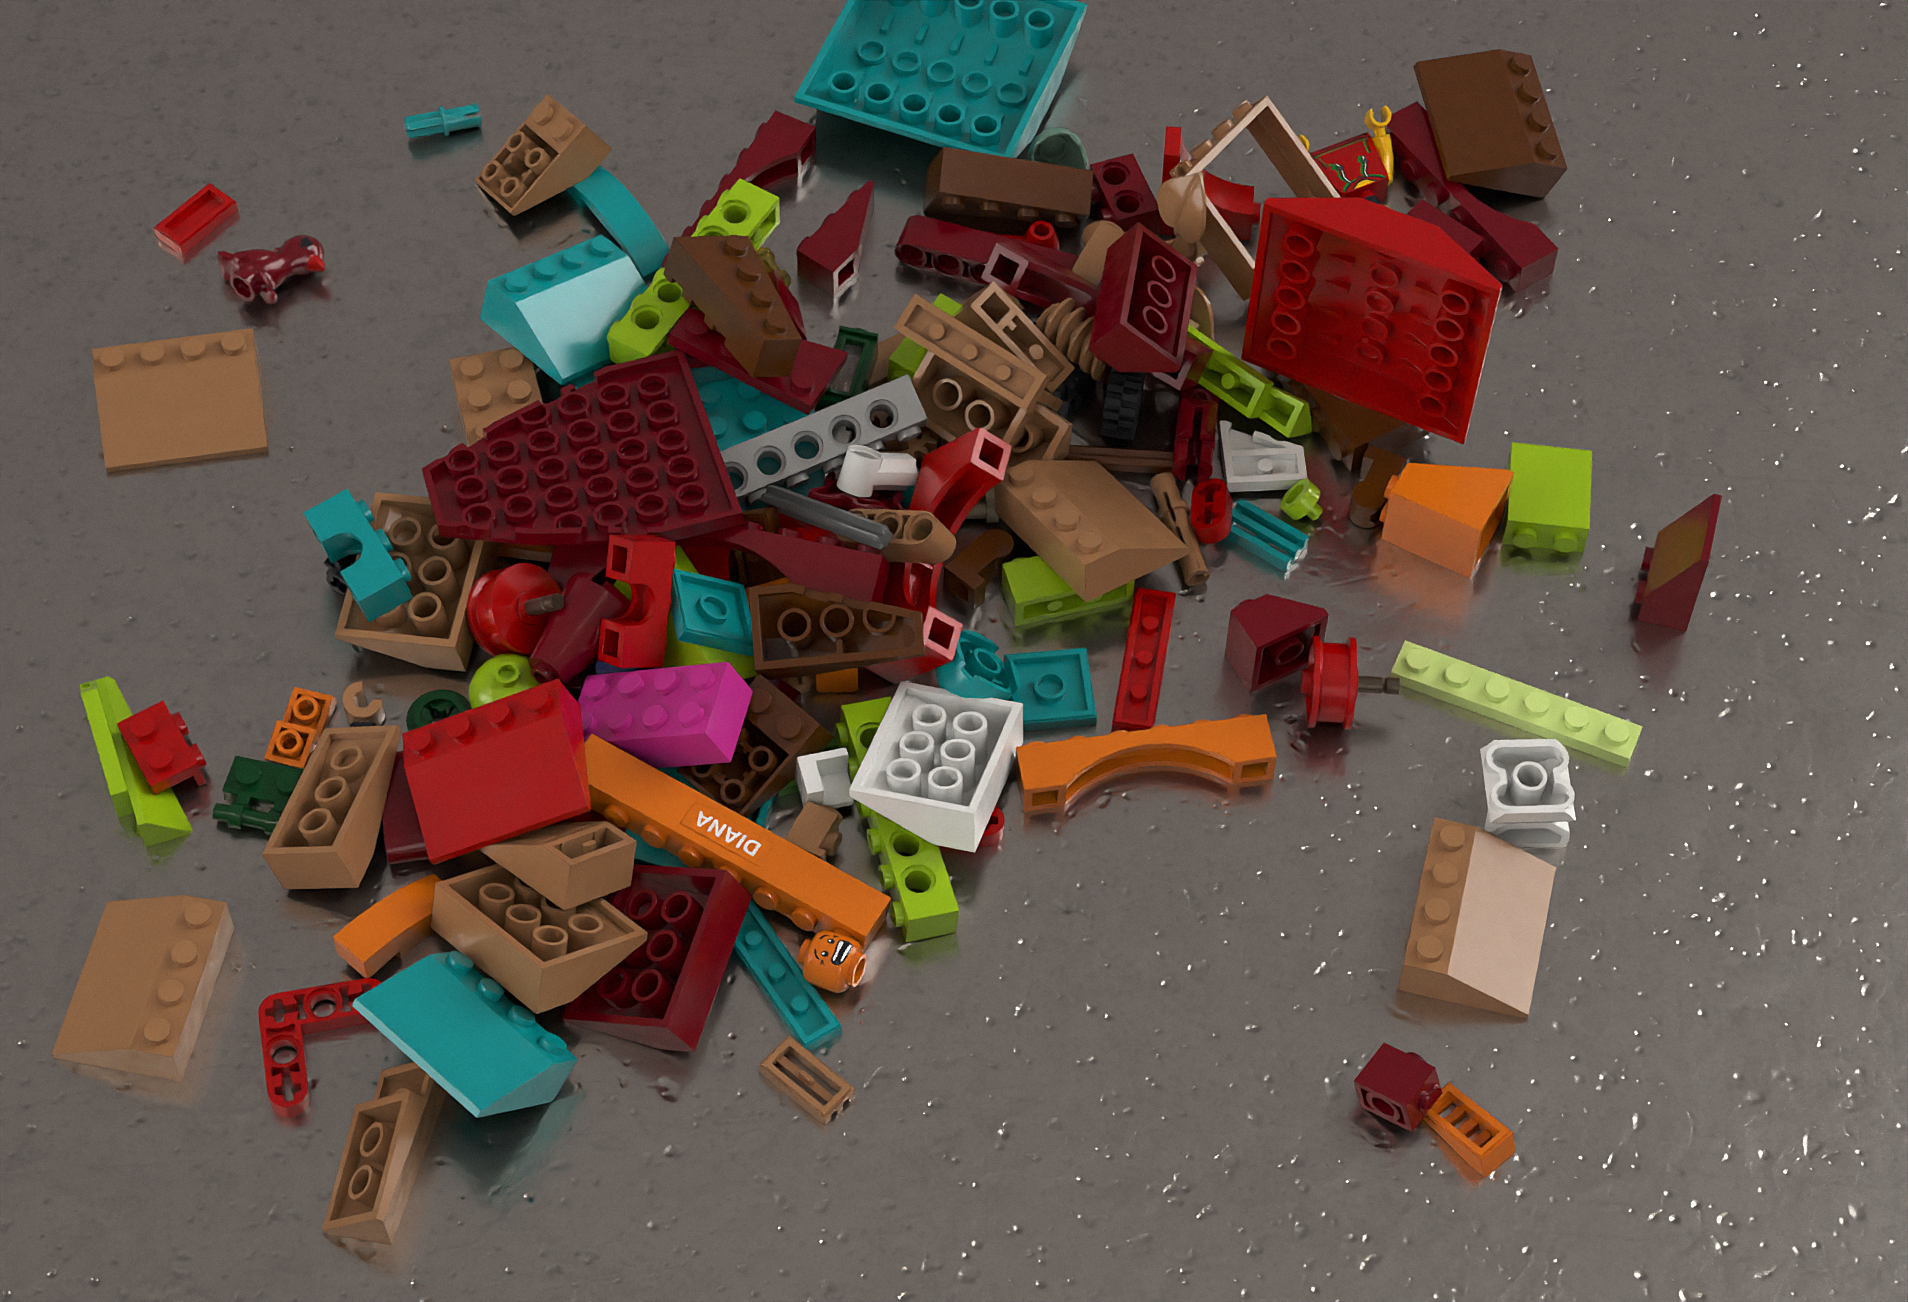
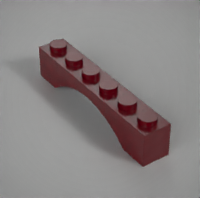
M1417 101L1391 114L1390 122L1384 127L1385 133L1390 134L1394 164L1401 170L1404 178L1412 182L1424 194L1429 204L1484 238L1480 257H1483L1492 266L1500 280L1507 282L1518 293L1553 274L1559 249L1534 223L1518 220L1495 211L1477 200L1460 183L1447 181L1427 111Z
M775 110L767 123L763 122L759 126L752 144L748 149L744 148L740 152L736 166L730 174H725L722 177L718 191L711 200H706L703 203L699 217L692 227L687 226L681 237H691L700 219L705 215L708 216L713 211L722 193L725 190H730L739 178L765 191L780 183L798 178L816 153V127ZM669 253L662 261L661 267L663 268L666 266Z
M1017 240L996 243L981 276L983 280L989 283L994 281L1006 293L1045 309L1052 304L1062 303L1065 299L1072 298L1075 300L1073 312L1079 307L1087 310V316L1084 321L1089 317L1095 316L1100 290L1099 286ZM1187 336L1182 368L1179 371L1148 373L1178 390L1197 386L1213 350Z

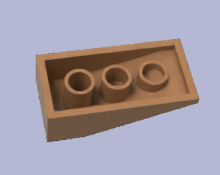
M398 725L324 729L262 852V856L283 889L359 887L374 855L401 735Z

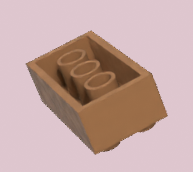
M515 347L449 359L453 388L467 447L484 437L482 429L493 422L537 400L543 404L533 363Z

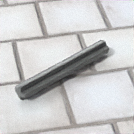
M776 485L767 486L766 492L761 496V501L765 503L766 507L775 506L781 514L876 549H885L888 542L893 538V534L889 531L887 525Z

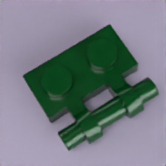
M235 755L222 789L224 800L233 801L232 805L216 803L212 814L213 819L227 822L228 826L232 828L243 829L245 826L263 829L266 835H272L304 769ZM253 806H257L271 810L268 813L251 809Z

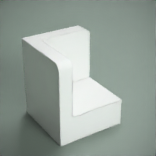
M846 748L797 757L795 779L803 807L807 801L819 806L827 805L833 808L854 804V799L849 796L851 783L847 772L849 755Z

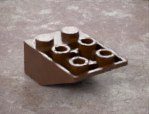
M760 673L749 685L753 694L731 762L680 766L676 770L705 796L745 818L795 779L797 757L822 752L834 738L822 725Z

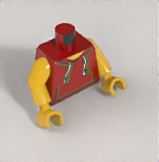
M1383 106L1380 110L1382 123L1374 119L1372 108L1365 114L1364 123L1369 129L1374 131L1373 137L1366 132L1309 153L1341 198H1363L1376 204H1382L1386 199L1387 187L1393 181L1394 169L1390 134L1385 133L1384 127L1391 120V111L1387 106ZM1298 135V139L1306 150L1309 151L1310 144L1308 139L1303 135Z

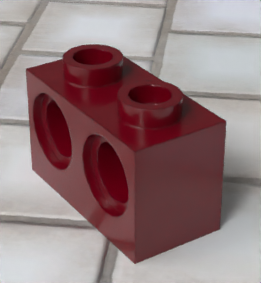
M1133 153L1090 164L1089 170L1094 171L1091 204L1095 203L1098 209L1099 221H1111L1117 224L1124 232H1127L1139 222L1154 234H1158L1160 216L1158 203Z

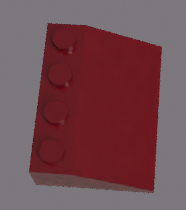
M634 864L631 886L610 893L607 902L648 933L647 941L575 1000L567 1003L561 1019L569 1024L657 1049L695 1052L752 895L727 870Z

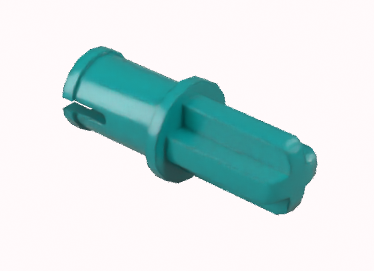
M472 103L471 105L449 109L439 106L438 111L407 116L404 118L405 132L408 138L413 139L443 133L444 136H449L451 131L481 127V115L465 118V116L476 115L477 112H480L478 104Z

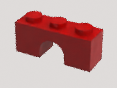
M609 535L606 577L628 583L631 587L632 599L628 610L622 616L617 618H601L597 660L619 668L663 667L664 653L667 649L668 613L672 604L670 593L672 573L676 563V542L654 535Z

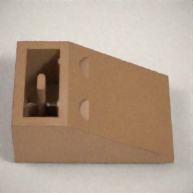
M547 94L534 107L532 113L508 138L507 142L491 161L483 167L474 181L508 212L516 216L587 179L611 152L612 148L553 97Z
M559 821L483 847L480 851L565 911L631 886L637 841L608 821Z

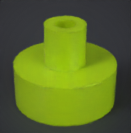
M1302 479L1287 491L1281 501L1280 508L1293 520H1298L1306 515L1314 521L1323 512V508L1317 504L1321 490L1309 479Z

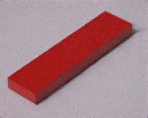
M1135 588L1111 732L1117 730L1139 731L1155 726L1176 593Z

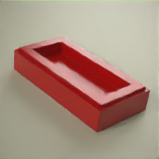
M208 183L154 227L155 236L183 256L238 211L237 202L211 183Z

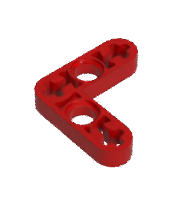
M361 978L275 993L262 1001L259 1006L258 1017L267 1093L271 1106L278 1115L295 1117L302 1114L310 1104L311 1092L303 1035L369 1024L370 1022L352 1004L357 997L381 984V981L374 978ZM342 998H349V1006L351 1011L345 1012V1006ZM321 1000H331L336 1004L334 1012L325 1017L315 1015L312 1012V1008ZM298 1005H303L305 1019H300ZM284 1009V1021L275 1022L276 1011ZM290 1046L297 1050L295 1058L288 1063H277L272 1059V1055L280 1047ZM291 1077L295 1091L293 1095L294 1100L285 1101L283 1097L285 1095L283 1078Z

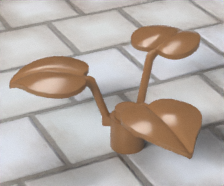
M1197 172L1187 176L1172 178L1164 182L1158 190L1157 203L1162 220L1168 226L1174 227V234L1176 235V238L1165 242L1194 264L1200 266L1204 264L1202 256L1208 253L1199 242L1206 227V196L1203 173ZM1096 221L1089 224L1083 230L1082 242L1085 247L1101 221L1117 229H1122L1111 221ZM1195 286L1190 319L1199 323V332L1215 342L1213 334L1214 320L1210 302L1205 293Z

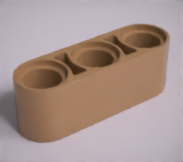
M851 509L848 511L888 526L889 531L893 534V538L888 542L887 547L881 550V555L888 562L942 563L953 554L956 548L955 536L931 512L885 509ZM836 534L849 549L856 550L858 544L866 545Z

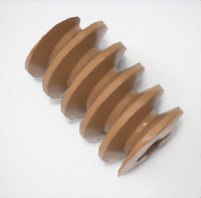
M1067 298L1062 303L1049 306L1040 315L1035 326L1063 355H1067L1072 363L1079 364L1080 369L1085 373H1091L1092 379L1096 381L1102 380L1109 374L1112 366L1100 361L1094 353L1088 350L1094 316L1084 321L1087 316V310L1079 307L1073 312L1075 300L1072 298Z

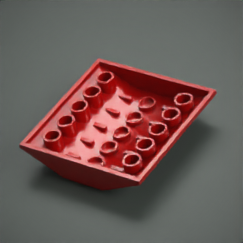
M1267 198L1263 206L1241 360L1464 445L1503 285L1439 226L1428 223L1420 218H1414L1363 198Z

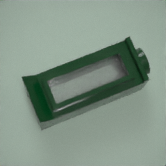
M840 325L834 348L849 352L847 362L815 406V412L867 391L878 359L877 333L868 332L862 328H850ZM846 427V431L852 432L850 428Z

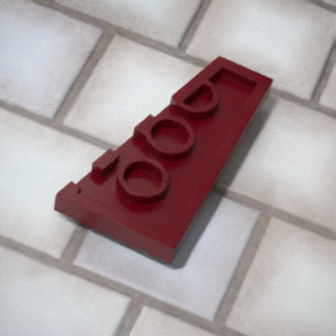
M690 307L669 333L668 339L669 345L806 415H810L846 364L849 353L802 339L790 376L752 378L725 347L724 342L726 338L715 330L711 331L703 321L705 314L702 311Z

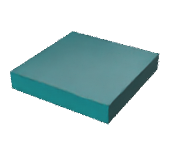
M673 569L670 593L672 598L671 612L677 640L752 656L754 651L751 613L744 585Z
M1086 648L1004 654L1003 663L1009 658L1020 676V687L1009 698V701L1023 703V732L1097 725V713Z

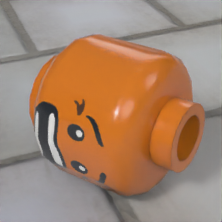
M821 930L812 940L806 939L798 954V963L803 965L805 980L814 986L834 993L845 992L850 986L856 987L863 976L867 956L862 953L858 940L831 930Z

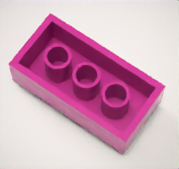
M729 662L588 675L578 700L581 706L584 743L591 734H594L654 768L728 763L732 760L753 691Z

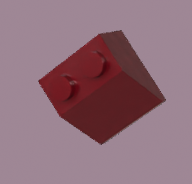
M1270 594L1263 595L1254 600H1244L1230 612L1224 656L1248 692L1252 693L1302 670V668L1308 667L1312 635L1320 636L1321 642L1325 641L1329 614L1324 608Z

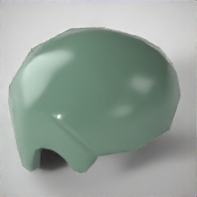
M1064 127L1044 130L1032 139L1027 153L1028 160L1080 169H1086L1088 165V159L1080 138L1075 132H1071L1068 128Z

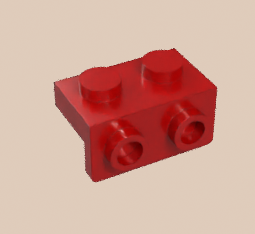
M164 701L117 723L123 738L154 795L192 776L198 787L206 783L200 769L207 766V763L196 743L190 746L187 745L184 737L189 735L190 732L179 712L171 715Z

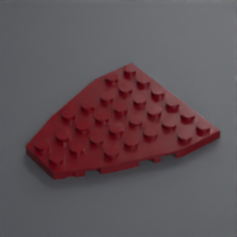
M674 350L603 367L593 372L594 381L578 389L571 383L560 389L562 395L560 398L548 404H542L537 400L493 422L482 429L484 437L473 445L467 447L464 443H461L451 449L445 457L436 459L423 467V478L440 537L522 545H609L610 534L654 535L667 540L677 541L744 524L742 510L685 353L681 350Z

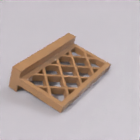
M915 293L894 326V329L1029 413L1036 401L1057 412L1064 402L1044 389L1051 379L1049 376Z

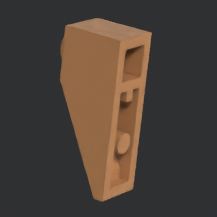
M994 281L972 295L953 316L1049 376L1051 379L1044 389L1051 394L1075 369Z

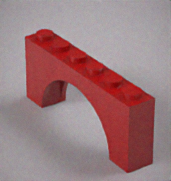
M979 427L924 455L908 510L931 512L955 536L976 503L991 488L1003 481L1012 446ZM893 562L882 604L922 612L926 656L863 666L864 668L898 685L901 681L905 682L953 661L963 624L940 612L936 607L937 585L943 562L937 564Z

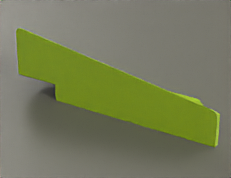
M1188 325L1187 336L1213 350L1198 382L1200 385L1249 419L1259 417L1287 438L1311 434L1312 421L1308 402L1273 386L1274 383L1191 325Z
M105 676L79 684L118 818L135 814L145 847L190 834L192 827L172 788L170 787L154 795L117 726L118 722L133 714L115 680Z

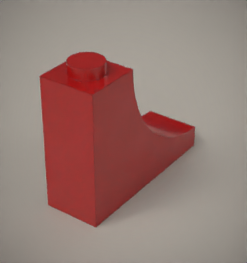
M1166 126L1162 184L1172 178L1169 172L1185 159H1192L1183 142L1182 127ZM1203 169L1201 172L1203 173L1206 196L1239 240L1250 241L1252 225L1259 226L1261 202H1253L1254 186L1229 182ZM1159 216L1158 235L1176 236L1174 234V227L1168 226Z

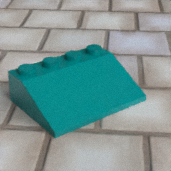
M601 234L489 280L480 319L562 385L613 362L610 360L609 343L607 341L608 331L615 321H621L630 310L634 298L638 294H643L648 286L630 257Z
M457 951L430 954L354 1000L352 1006L476 1118L553 1102L578 1061V1058L566 1049L567 1045L560 1037L544 1030L535 1022V1016L532 1012L511 1001L504 994V989L500 984L485 978L473 967L474 964L469 957Z

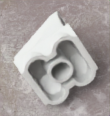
M1556 739L1494 740L1481 748L1480 753L1488 805L1484 830L1518 848H1549L1567 845L1570 838L1567 821H1576L1573 805L1575 793L1570 785L1568 771L1569 755L1565 747Z

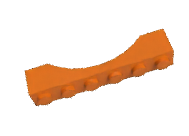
M1240 714L1230 719L1215 721L1201 719L1191 724L1177 726L1157 725L1150 729L1131 732L1117 730L1108 735L1093 737L1073 736L1063 741L1047 743L1033 741L1024 746L1016 747L1015 774L1023 812L1065 807L1081 791L1098 780L1121 771L1139 767L1173 766L1190 768L1213 775L1230 784L1273 779L1277 755L1267 715Z

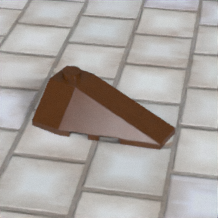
M792 583L749 587L755 671L758 675L759 673L763 675L767 680L804 677L926 656L922 612L873 601L866 602L852 599L833 592L825 593L807 589L805 586Z

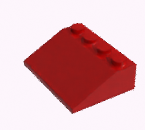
M559 679L402 733L404 769L429 861L433 865L591 811L581 706Z

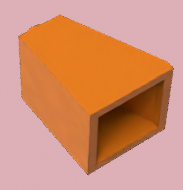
M1407 463L1399 477L1393 475L1386 487L1384 497L1388 500L1379 518V521L1384 523L1381 539L1470 578L1503 521L1514 472L1507 469Z

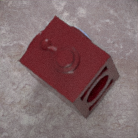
M1386 1043L1381 1045L1354 1080L1360 1107L1410 1132L1414 1131L1442 1094L1436 1067L1428 1064L1420 1055L1414 1052L1405 1053Z

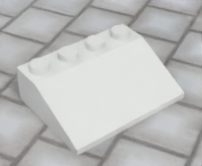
M901 681L849 788V796L933 845L975 853L1015 762L1016 747L1022 746L1023 703L991 697L985 699L964 698L952 694L946 689Z

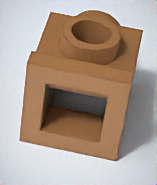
M807 801L784 839L826 862V856L832 857L841 843L842 833L839 832V825L843 819L842 815L833 807L827 805L819 806Z

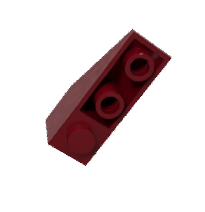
M869 180L859 190H854L848 196L845 204L835 213L829 214L824 219L821 227L811 237H805L797 247L798 275L833 297L858 274L874 210L873 181Z

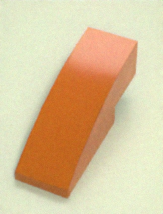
M433 873L396 890L375 903L333 936L337 954L365 978H370L395 955L402 960L434 931L430 926L435 883L442 880Z

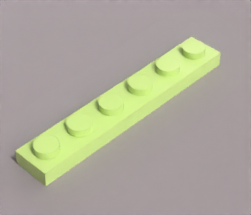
M1406 640L1390 674V677L1400 678L1401 686L1546 739H1556L1563 745L1626 768L1643 727Z

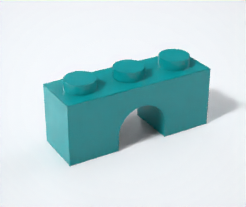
M345 489L304 512L313 534L331 563L347 555H361L353 565L340 571L368 622L375 620L413 598L406 582L412 580L407 567L400 557L394 561L392 560L388 552L394 549L382 528L374 531L370 523L375 521L363 499L356 502L349 490Z

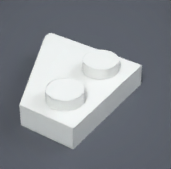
M1219 421L1218 435L1223 472L1229 492L1287 490L1298 481L1305 478L1308 479L1302 446L1288 441L1274 440L1270 435L1255 431L1253 436L1231 429V422Z

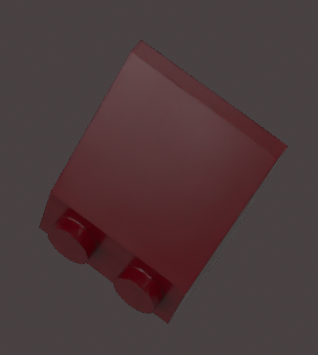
M1713 494L1659 531L1654 548L1646 546L1640 570L1648 573L1646 580H1638L1633 603L1641 604L1638 621L1687 631L1709 563L1722 495Z

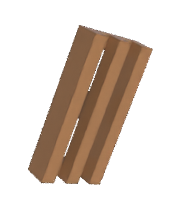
M791 1036L785 1038L759 1064V1072L824 1126L831 1120V1115L834 1112L838 1113L843 1108V1103L846 1100L850 1101L855 1096L854 1087ZM789 1052L838 1093L835 1096L830 1094L814 1081L809 1074L787 1059L784 1054ZM774 1064H777L781 1069H783L786 1073H788L791 1077H793L797 1082H799L802 1086H804L808 1091H810L813 1095H815L826 1105L823 1106L821 1103H819L810 1094L803 1090L799 1085H797L783 1072L776 1068Z

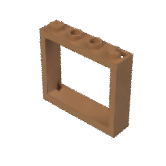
M1267 95L1252 104L1245 100L1231 111L1234 116L1231 120L1228 118L1211 130V134L1214 136L1211 140L1209 138L1205 139L1190 151L1193 156L1191 160H1183L1169 172L1172 178L1201 172L1246 127L1297 198H1341ZM1206 196V227L1199 242L1241 299L1245 301L1250 298L1255 261Z

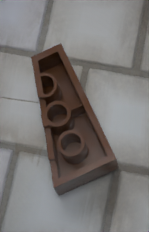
M943 147L927 167L923 211L1018 219L1025 222L1046 221L1053 222L1058 227L1074 228L1090 215L1094 171Z
M740 235L674 237L663 273L670 283L677 282L683 289L681 296L690 306L697 305L705 314L703 320L711 331L715 330L726 338L724 342L725 347L752 378L790 376L802 338L749 237Z

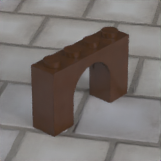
M1265 369L1270 377L1276 378L1284 388V391L1309 403L1312 430L1320 433L1328 443L1333 457L1336 460H1341L1350 472L1362 467L1363 457L1369 444L1393 452L1430 433L1401 420L1343 400L1330 393Z

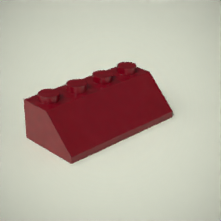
M1137 222L1107 248L1088 350L1094 353L1100 361L1106 362L1118 372L1179 371L1183 363L1198 266L1141 223Z

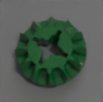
M440 689L429 691L418 697L409 707L406 716L407 729L411 731L433 723L432 715L444 719L447 716L450 717L470 710L469 701L460 693L452 690Z

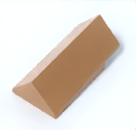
M928 350L911 382L928 418L925 426L951 442L979 427L983 428L1012 446L1006 470L1027 460H1063L1069 454L1072 423L1037 401L1029 413Z
M415 1062L381 1070L374 1099L356 1104L322 1227L323 1232L330 1235L392 1245L447 1093L442 1086Z

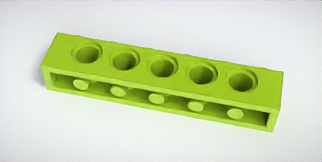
M739 178L730 190H725L722 193L713 211L708 216L705 215L700 219L696 231L691 237L748 236L754 249L757 251L780 223L779 197ZM661 267L654 275L652 284L647 290L634 298L630 310L621 321H615L610 327L607 341L609 343L611 361L619 364L676 350L677 348L668 344L669 333L689 307L701 311L697 305L690 306L681 296L683 289L677 282L670 283L663 275L665 268Z
M891 696L841 705L840 723L834 724V733L838 747L846 748L849 752L850 758H848L847 772L850 783L853 782L868 751L866 747L871 745L892 701ZM856 800L860 818H867L870 829H867L870 852L872 855L878 854L881 865L878 866L881 887L883 891H890L892 902H890L889 909L892 923L895 928L901 927L905 943L955 933L959 908L939 845H933ZM906 852L912 856H902L898 853ZM917 888L921 889L924 892L915 893L910 891L909 889Z

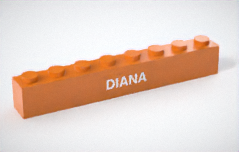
M591 734L584 743L591 809L603 815L612 825L629 829L641 836L650 846L663 848L676 855L690 868L727 870L762 908L775 910L790 918L797 927L805 931L818 933L821 930H831L854 938L860 943L862 953L865 952L886 920L891 897L596 735Z

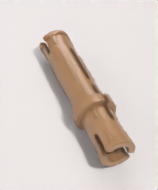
M1165 472L1158 474L1150 481L1151 488L1159 505L1158 517L1189 548V554L1178 559L1184 575V581L1188 586L1203 584L1210 578V573L1205 565L1197 538L1189 520L1191 513L1189 505L1185 500H1182L1173 473Z

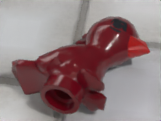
M307 235L294 236L286 240L282 247L275 248L274 251L252 249L234 254L218 251L217 256L223 279L230 280L233 290L241 298L251 301L257 295H261L267 304H275L277 302V294L274 290L286 278L293 275L304 276L314 272H323L325 269L322 244L316 238Z

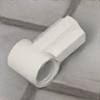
M850 445L844 458L837 487L848 494L858 497H870L873 490L906 491L908 487L915 486L919 472L916 468V459L908 453H880L866 446Z

